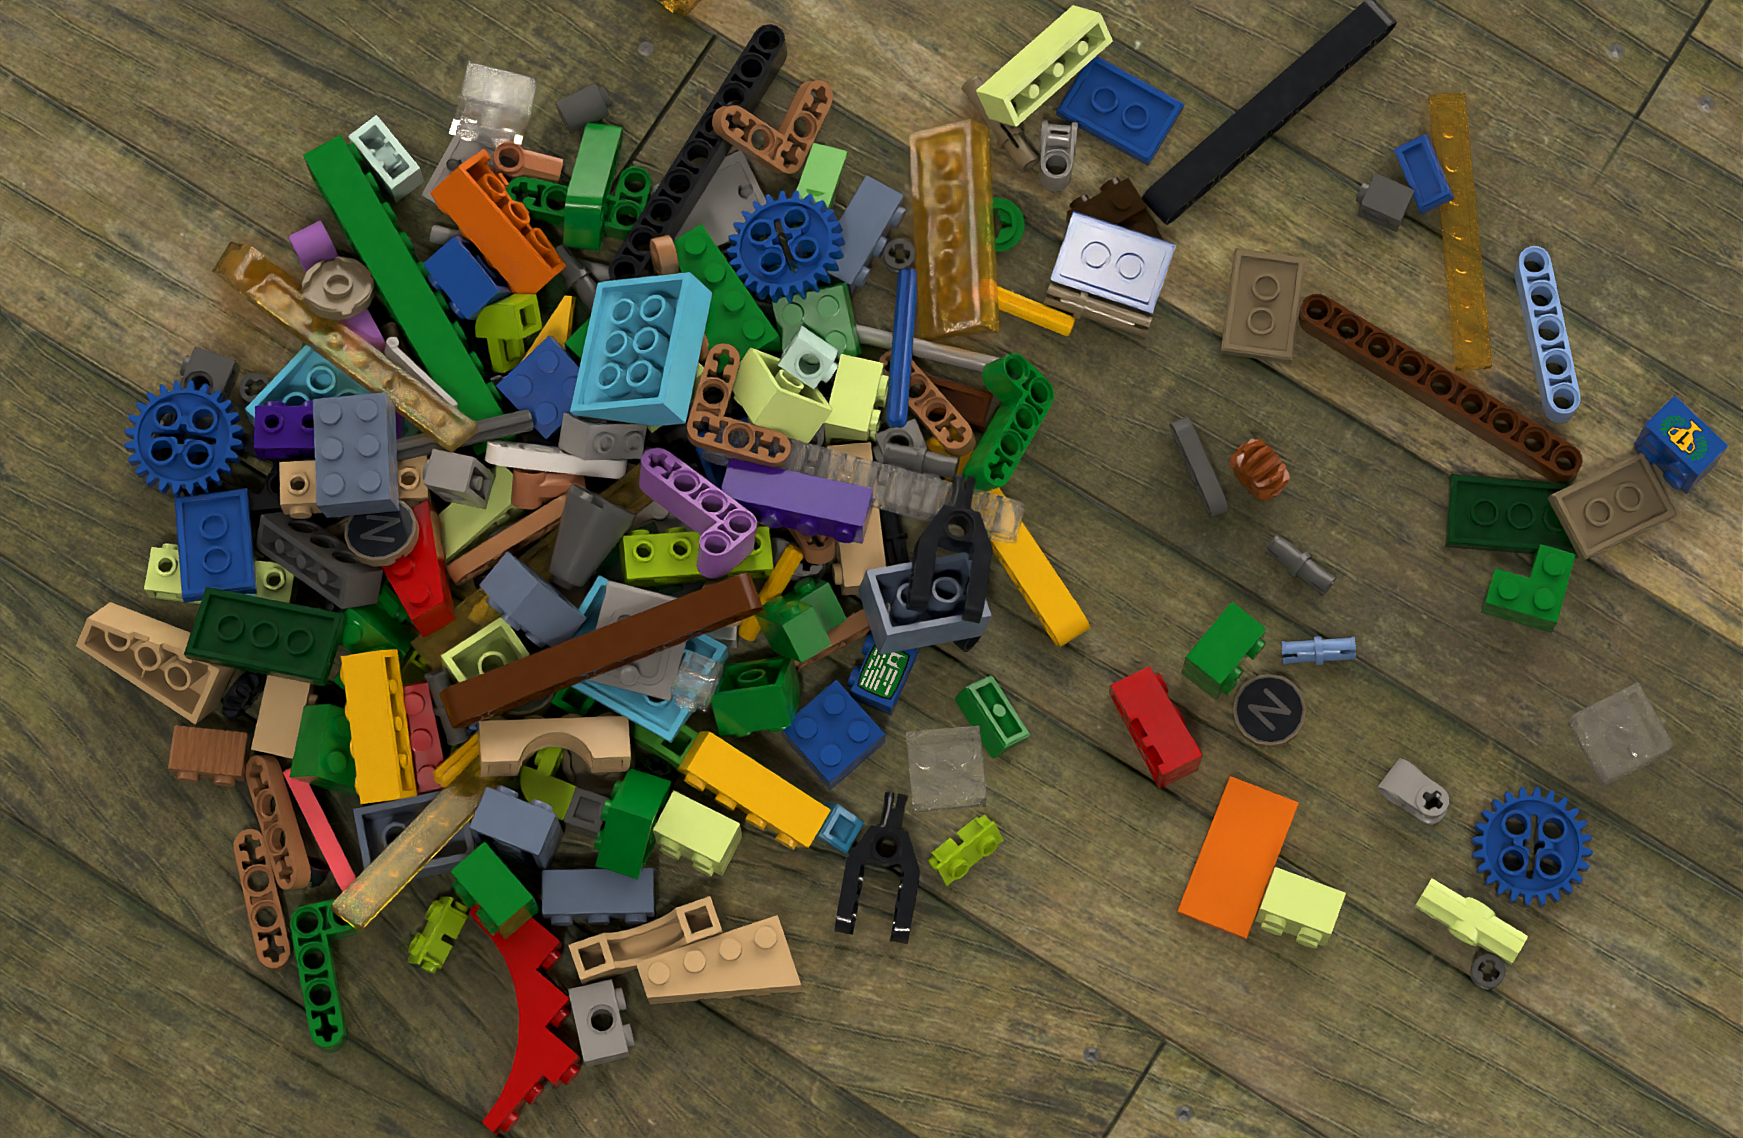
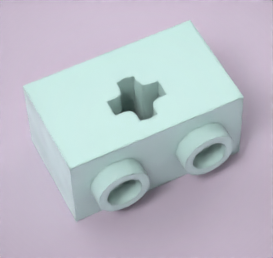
M377 115L348 136L350 143L353 142L363 159L362 162L396 203L424 182L420 167Z

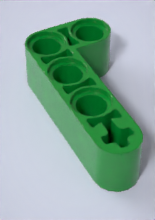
M591 122L586 124L566 195L564 247L593 251L601 250L605 225V209L623 142V127Z
M632 166L626 168L621 173L615 196L609 195L607 201L603 236L623 241L626 239L634 224L623 226L618 222V219L623 215H632L638 219L651 199V178L645 169L639 166ZM517 177L509 182L506 191L513 201L518 202L517 198H520L522 193H528V197H525L522 203L529 211L530 220L564 227L565 208L554 211L548 205L556 199L566 202L569 186L528 177ZM637 181L645 187L640 192L632 193L626 189V186L631 182ZM539 196H541V207H537Z
M1010 353L987 363L982 371L984 385L1002 403L962 472V475H965L963 485L967 481L968 476L976 479L973 495L976 496L1002 487L1008 482L1055 398L1051 383L1019 353Z
M338 898L304 905L297 908L290 918L291 933L310 1036L313 1042L325 1052H336L347 1041V1027L331 941L356 935L363 927L364 916L361 909L353 900L348 898ZM344 909L353 910L355 917L350 924L341 926L336 923V918L340 911ZM316 917L318 919V926L313 932L303 933L300 931V924L305 918ZM315 952L324 954L325 961L320 968H307L306 962L311 954ZM322 988L331 990V999L327 1004L317 1006L313 1003V996L318 990ZM321 1016H328L329 1024L337 1031L332 1034V1040L329 1042L323 1036H320V1034L326 1032L325 1021Z

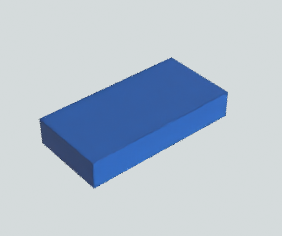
M1427 134L1394 149L1407 183L1414 190L1413 197L1422 214L1455 199Z

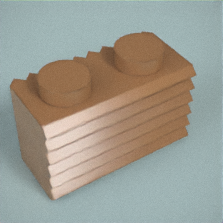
M175 725L168 769L173 775H177V780L181 782L198 783L199 777L213 779V784L234 787L236 781H246L245 769L249 760L251 738L245 732Z

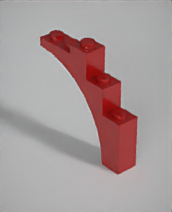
M474 906L469 911V914L493 940L505 959L515 986L519 1010L518 1044L512 1070L499 1099L482 1121L483 1125L497 1136L501 1131L506 1134L513 1128L520 1118L517 1112L526 1102L531 1105L539 1098L545 1089L541 1085L545 1080L556 1089L562 1083L566 1086L569 1085L581 1070L577 1066L581 1059L579 1055L549 1031L553 1026L557 1029L562 1026L572 1012L568 1009L571 1006L570 998L540 974L544 969L548 972L552 970L561 959L562 954L559 952L563 948L561 942L532 917L506 940L499 932L492 936L479 921V917L475 913L479 909Z

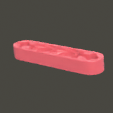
M291 768L283 771L345 898L362 890L311 785L290 778Z

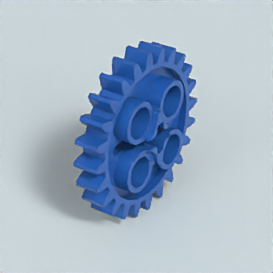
M795 190L791 199H787L784 191H780L779 200L774 201L767 194L765 205L762 206L756 201L753 202L755 212L750 213L743 210L741 213L745 222L733 223L738 234L728 236L733 247L728 248L727 253L730 259H732L729 262L730 266L742 283H744L749 293L756 290L761 300L770 293L773 303H777L780 296L785 295L788 303H792L794 293H799L804 300L807 295L806 289L811 288L816 293L820 292L817 284L819 280L826 283L831 282L827 274L828 270L839 271V267L834 259L844 258L840 246L845 245V240L842 234H840L843 229L840 222L836 221L837 217L832 209L828 210L823 200L816 203L813 195L808 194L802 201V197L797 190ZM777 221H781L782 229L788 240L789 249L797 266V271L794 273L791 272L789 262L784 253L783 244L775 227ZM804 222L799 228L792 229L794 224ZM770 235L765 241H758L760 237ZM815 252L811 257L802 259L806 253ZM781 265L777 270L768 272L772 266Z
M175 380L173 391L169 392L161 384V395L156 397L151 392H147L150 403L145 405L137 402L136 406L141 412L140 416L129 415L128 417L130 422L135 425V428H128L124 431L127 437L134 439L124 444L127 452H135L128 458L131 466L139 465L135 470L139 478L148 475L146 484L149 488L159 482V491L163 495L172 487L176 498L180 497L183 489H187L192 497L195 495L196 487L199 486L207 494L209 493L208 482L213 481L218 486H221L222 482L218 475L221 472L230 476L233 474L228 466L229 462L240 463L239 456L233 452V450L244 449L243 442L235 438L244 434L242 426L234 425L241 420L238 412L229 413L233 408L230 400L221 403L223 398L221 391L217 390L209 396L210 388L206 383L197 391L193 380L188 382L186 389H182L178 380ZM168 413L178 415L174 424L170 426L160 424L164 415ZM211 417L214 419L210 428L206 430L196 428L197 422L201 418ZM155 433L162 434L163 436H166V437H157V438H155V439L152 438L153 434H155ZM185 433H189L191 439H185L184 444L180 445L177 439H183ZM213 439L216 440L215 444H207L206 442H203L211 441ZM163 448L172 449V455L169 459L165 461L155 460L156 453ZM207 452L209 454L205 463L201 465L191 463L192 457L196 453Z
M1520 787L1516 799L1507 791L1503 795L1504 805L1499 800L1494 799L1491 802L1494 813L1485 809L1482 811L1481 817L1487 824L1476 823L1474 829L1482 834V836L1473 837L1471 840L1472 845L1480 847V850L1474 852L1471 858L1483 861V864L1477 868L1476 873L1487 872L1489 874L1484 885L1486 887L1496 883L1498 888L1495 896L1499 897L1505 891L1509 892V904H1512L1518 896L1522 897L1525 908L1530 905L1532 898H1536L1539 907L1545 905L1546 896H1549L1554 903H1557L1560 900L1558 890L1569 896L1573 892L1569 881L1580 885L1583 881V878L1576 871L1587 872L1590 867L1589 864L1581 860L1593 854V850L1583 847V844L1588 843L1592 839V835L1581 834L1580 832L1587 825V821L1576 822L1574 820L1579 809L1574 808L1567 811L1565 806L1568 798H1563L1558 804L1554 802L1553 790L1548 793L1546 798H1542L1539 787H1535L1531 796H1527L1524 787ZM1532 815H1535L1537 817V827L1535 830L1534 846L1540 849L1533 855V877L1528 879L1526 877V868L1530 850L1528 847H1524V845H1526L1531 837L1530 819ZM1509 819L1520 821L1524 832L1520 835L1511 834L1506 829L1505 822ZM1552 823L1558 826L1561 833L1560 838L1550 839L1545 836L1542 828L1543 825ZM1512 855L1518 858L1521 864L1520 870L1513 872L1507 870L1503 865V857ZM1543 859L1552 860L1557 865V874L1552 876L1544 874L1540 869V861Z

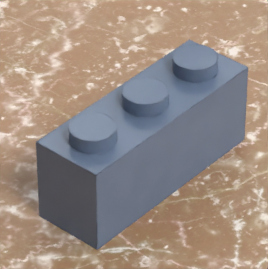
M866 175L839 221L843 229L840 234H842L845 240V245L840 246L844 258L834 259L839 267V271H827L831 280L829 284L834 285L847 282L851 296L857 286L862 288L871 274L872 269L868 267L874 256L877 258L882 256L884 248L889 242V239L886 238L892 226L897 229L905 217L907 209L903 208V194Z
M643 868L638 880L606 869L542 870L544 920H551V925L570 926L573 925V920H588L589 925L610 924V919H625V924L630 925L646 924L647 918H656L654 868Z

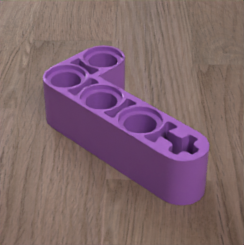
M321 220L288 236L305 273L317 262L325 260V263L334 261V257H339ZM368 309L349 319L331 320L352 360L357 364L385 350L386 343Z
M651 448L644 452L640 466V489L701 535L696 564L698 571L707 578L716 579L723 577L753 551L757 527L756 517L669 451L662 448Z

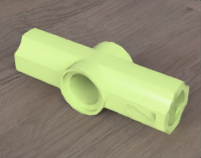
M1434 879L1430 880L1415 905L1420 911L1447 926L1448 931L1459 940L1471 946L1478 945L1512 965L1528 938L1523 932L1495 917L1494 911L1485 904L1470 897L1465 899Z

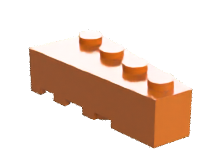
M484 148L458 166L430 194L435 199L437 207L444 214L449 215L459 226L463 237L473 242L482 252L485 262L491 268L497 269L504 277L509 289L514 294H536L567 266L542 230L530 226L529 211L522 202L512 200L505 189L509 185L508 181L502 173L497 175L493 173L487 164L491 157Z

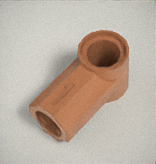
M509 141L503 142L496 147L490 162V168L495 175L502 173L508 183L517 177H528L558 184L563 166V159L524 150L519 144ZM504 156L510 157L515 161L516 166L506 168L499 162V158Z
M513 468L511 505L522 509L541 508L544 503H549L562 495H566L571 484L586 489L584 475Z

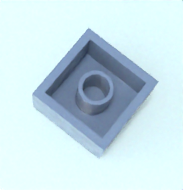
M508 551L479 585L489 595L486 602L502 615L501 618L515 630L522 629L526 632L525 635L540 648H543L546 644L553 647L568 641L587 619L555 586Z

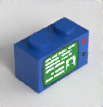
M869 633L861 652L866 655L861 668L858 666L853 668L847 686L852 688L851 697L857 702L892 716L918 656L920 647L879 655L873 635Z

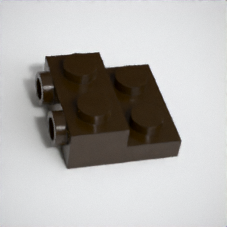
M1118 177L1113 178L1100 187V194L1091 199L1087 194L1082 195L1069 205L1071 210L1067 211L1066 215L1068 224L1072 212L1076 211L1164 240L1146 212L1147 206L1129 177L1123 181H1120Z

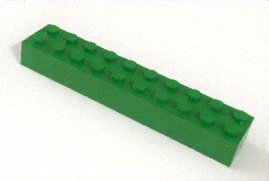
M340 134L305 153L303 157L312 180L359 261L369 269L374 279L375 289L396 322L422 370L458 403L454 425L457 426L505 415L502 412L505 408L501 402L502 398L492 381L487 384L485 383L488 380L483 371L485 369L475 351L468 354L470 348L466 342L467 338L457 321L450 323L453 320L448 311L450 309L440 291L433 294L436 290L427 278L430 275L428 270L424 267L422 261L416 263L418 258L414 253L415 249L405 231L401 232L391 206L387 201L384 202L379 192V186L371 172L367 173L362 163L363 159L354 143L352 142L347 145ZM520 434L494 440L520 442L523 439ZM488 441L467 446L472 456L486 468L495 466L485 461Z

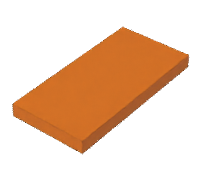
M1230 776L1177 914L1246 940L1299 802Z

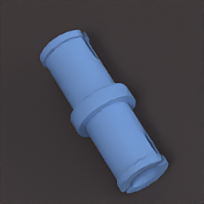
M1314 636V640L1281 641L1283 665L1315 662L1316 665H1323V661L1356 660L1355 637L1322 639L1321 636Z

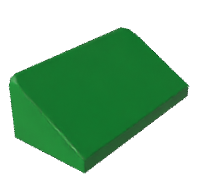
M992 675L966 686L955 697V702L992 758L1000 756L1031 736Z

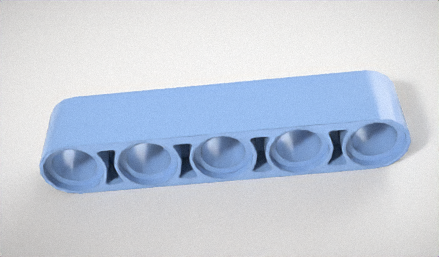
M1530 246L1521 252L1514 268V276L1543 411L1550 421L1565 423L1574 416L1579 406L1580 392L1551 258L1544 248ZM1524 262H1536L1540 266L1541 271H1528L1524 266ZM1531 296H1544L1548 301V305L1544 307L1535 305L1532 302ZM1540 329H1549L1555 334L1556 339L1552 341L1544 340L1540 337L1538 331ZM1546 364H1559L1562 367L1563 373L1560 375L1551 374L1547 370ZM1553 398H1566L1570 403V408H1558L1554 404Z

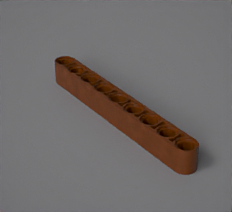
M1312 294L1303 301L1299 313V324L1309 335L1555 483L1568 484L1576 478L1581 469L1583 458L1581 452L1572 444L1323 294ZM1312 308L1320 309L1324 312L1325 318L1321 320L1311 319L1307 311ZM1349 327L1354 330L1356 336L1351 339H1345L1339 335L1338 329ZM1378 345L1385 349L1387 355L1377 358L1370 354L1368 349L1371 346ZM1404 364H1410L1416 368L1418 374L1406 376L1400 371L1399 367ZM1434 383L1444 384L1449 393L1437 395L1430 386ZM1462 403H1475L1479 408V413H1466L1462 408ZM1497 420L1505 421L1510 427V432H1498L1494 429L1493 422ZM1528 439L1536 440L1540 443L1542 450L1539 452L1529 451L1525 447L1524 441ZM1558 458L1568 459L1573 469L1570 471L1560 470L1555 460Z
M749 573L740 574L454 684L442 690L439 695L452 729L464 728L751 617L762 611L763 605Z

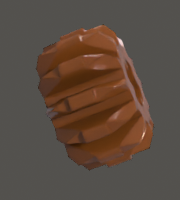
M1251 439L1247 443L1244 442L1231 455L1229 462L1234 476L1238 478L1240 485H1243L1247 492L1253 494L1256 499L1268 501L1272 497L1275 498L1289 484L1290 476L1286 470V465L1280 460L1279 455L1272 450L1271 446H1267L1264 441Z

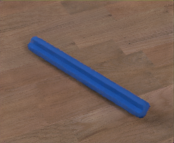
M912 268L901 269L898 272L886 410L887 425L891 428H902L907 423L918 288L917 271Z

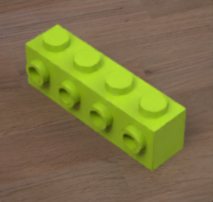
M757 523L754 549L751 554L726 575L716 579L703 576L697 569L696 564L701 535L696 531L686 532V528L683 527L669 528L661 534H650L649 530L630 531L628 536L622 537L619 545L623 584L633 587L694 584L726 580L744 573H749L752 579H767L774 569L769 527H759Z

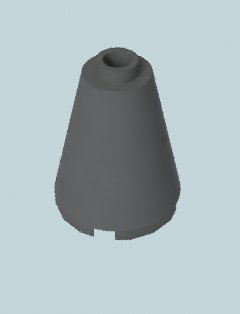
M571 484L569 490H567L549 567V572L555 575L552 582L571 591L575 585L583 587L633 525L637 515L616 503L613 504L596 493Z

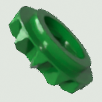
M993 197L979 202L972 209L967 227L970 239L974 241L980 250L997 254L1006 250L1010 251L1021 241L1025 229V221L1021 210L1013 202L1004 198ZM995 213H998L1000 224L1006 225V228L1000 229L997 238H994L991 228H986V225L992 224Z

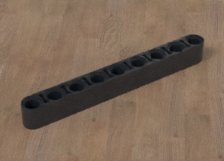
M1365 0L1157 180L1142 196L1144 203L1165 225L1175 221L1380 43L1394 29L1397 21L1376 0Z
M766 24L755 31L610 262L608 268L610 281L619 280L618 278L624 273H633L634 276L632 278L652 276L654 270L651 251L641 252L636 249L642 244H650V240L653 238L669 235L673 241L733 146L719 135L709 134L714 130L712 126L713 115L717 109L728 106L727 104L732 100L742 101L738 106L753 114L787 58L785 35L781 28L773 24ZM768 43H775L778 45L776 48L770 50L763 48ZM756 71L760 73L755 78L745 77L749 72ZM733 115L726 116V120L729 122L728 128L743 130L744 127H739L731 121ZM697 157H704L707 159L704 163L701 164L691 163V161ZM678 186L689 187V189L683 193L673 192V190ZM666 214L671 216L669 220L665 222L655 221V219L660 215Z

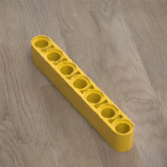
M952 426L948 429L953 441L956 440L960 443L964 440V437L959 436ZM934 437L925 441L929 451L952 456L947 453ZM974 450L960 457L957 475L962 474ZM943 477L952 490V479ZM1000 488L979 496L973 495L971 509L981 513L993 553L1055 645L1060 648L1091 629L1083 611Z

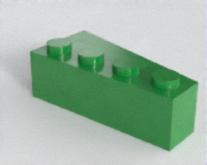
M700 224L674 240L673 243L677 253L680 273L691 272L712 292L704 332L709 343V351L715 345L721 343L729 344L738 351L740 362L750 348L772 356L782 352L779 335L704 226ZM722 354L720 359H713L718 362L716 375L720 379L723 377L725 366L733 365L728 361L729 356L726 354Z

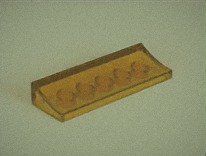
M967 119L909 134L920 339L934 341L966 335L1000 333L989 128L974 120Z

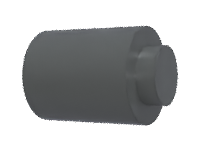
M592 83L556 101L555 105L567 130L572 134L586 127L587 122L594 123L608 116L607 108L612 106V103L604 87L602 86L597 89L595 84Z

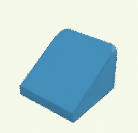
M825 802L824 806L831 811L815 838L847 854L865 822L840 805Z

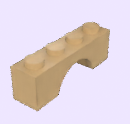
M603 713L597 717L567 714L561 718L548 719L539 715H531L520 720L491 717L486 721L479 722L480 777L518 776L522 764L531 754L548 747H561L577 753L584 759L592 773L625 772L630 767L628 718L619 716L616 713Z
M711 896L677 907L665 916L644 925L619 932L602 933L569 945L580 981L585 986L637 969L636 962L708 939L723 932Z

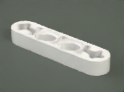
M501 440L488 441L485 455L486 462L498 466L612 479L625 478L628 459L584 461L555 446Z

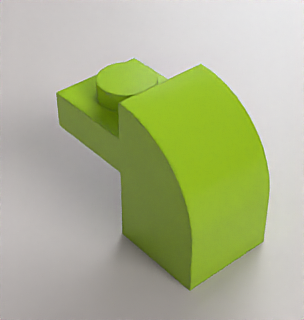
M512 294L485 307L477 317L475 335L478 338H487L493 372L505 373L520 364L526 355L523 338L543 329L537 295Z
M561 747L543 748L538 750L534 765L538 766L537 770L525 765L522 766L520 773L521 789L527 803L531 804L532 800L536 799L552 806V812L557 815L560 825L565 827L564 819L577 786L555 778L566 749Z

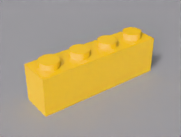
M379 650L341 656L340 678L345 685L347 699L345 715L350 722L352 737L350 752L355 759L357 774L355 789L360 796V804L417 797L398 650Z
M710 731L699 732L677 769L686 775L684 781L699 791L707 788L715 793L717 796L714 800L718 804L731 811H734L735 807L747 814L745 820L763 831L765 827L777 833L775 840L792 850L796 846L809 848L831 811Z

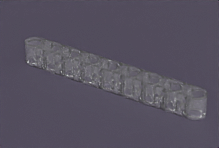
M720 425L719 433L711 430L708 432L717 434L716 442L722 444V435L725 427ZM734 431L729 434L728 442L732 447L740 449L749 443V438L742 431ZM755 436L752 453L757 454L758 446L768 449V456L775 458L777 453H784V451L779 450V443L772 442L770 447L759 445L761 437ZM788 438L791 445L790 456L784 465L777 467L783 470L873 488V507L926 522H931L943 505H949L953 484L945 480ZM703 449L702 457L705 460L725 467L728 466L730 458L741 460ZM974 489L971 509L981 513L989 539L1004 543H1015L1022 523L1025 505L1007 497ZM951 524L948 526V528L963 531L958 525Z

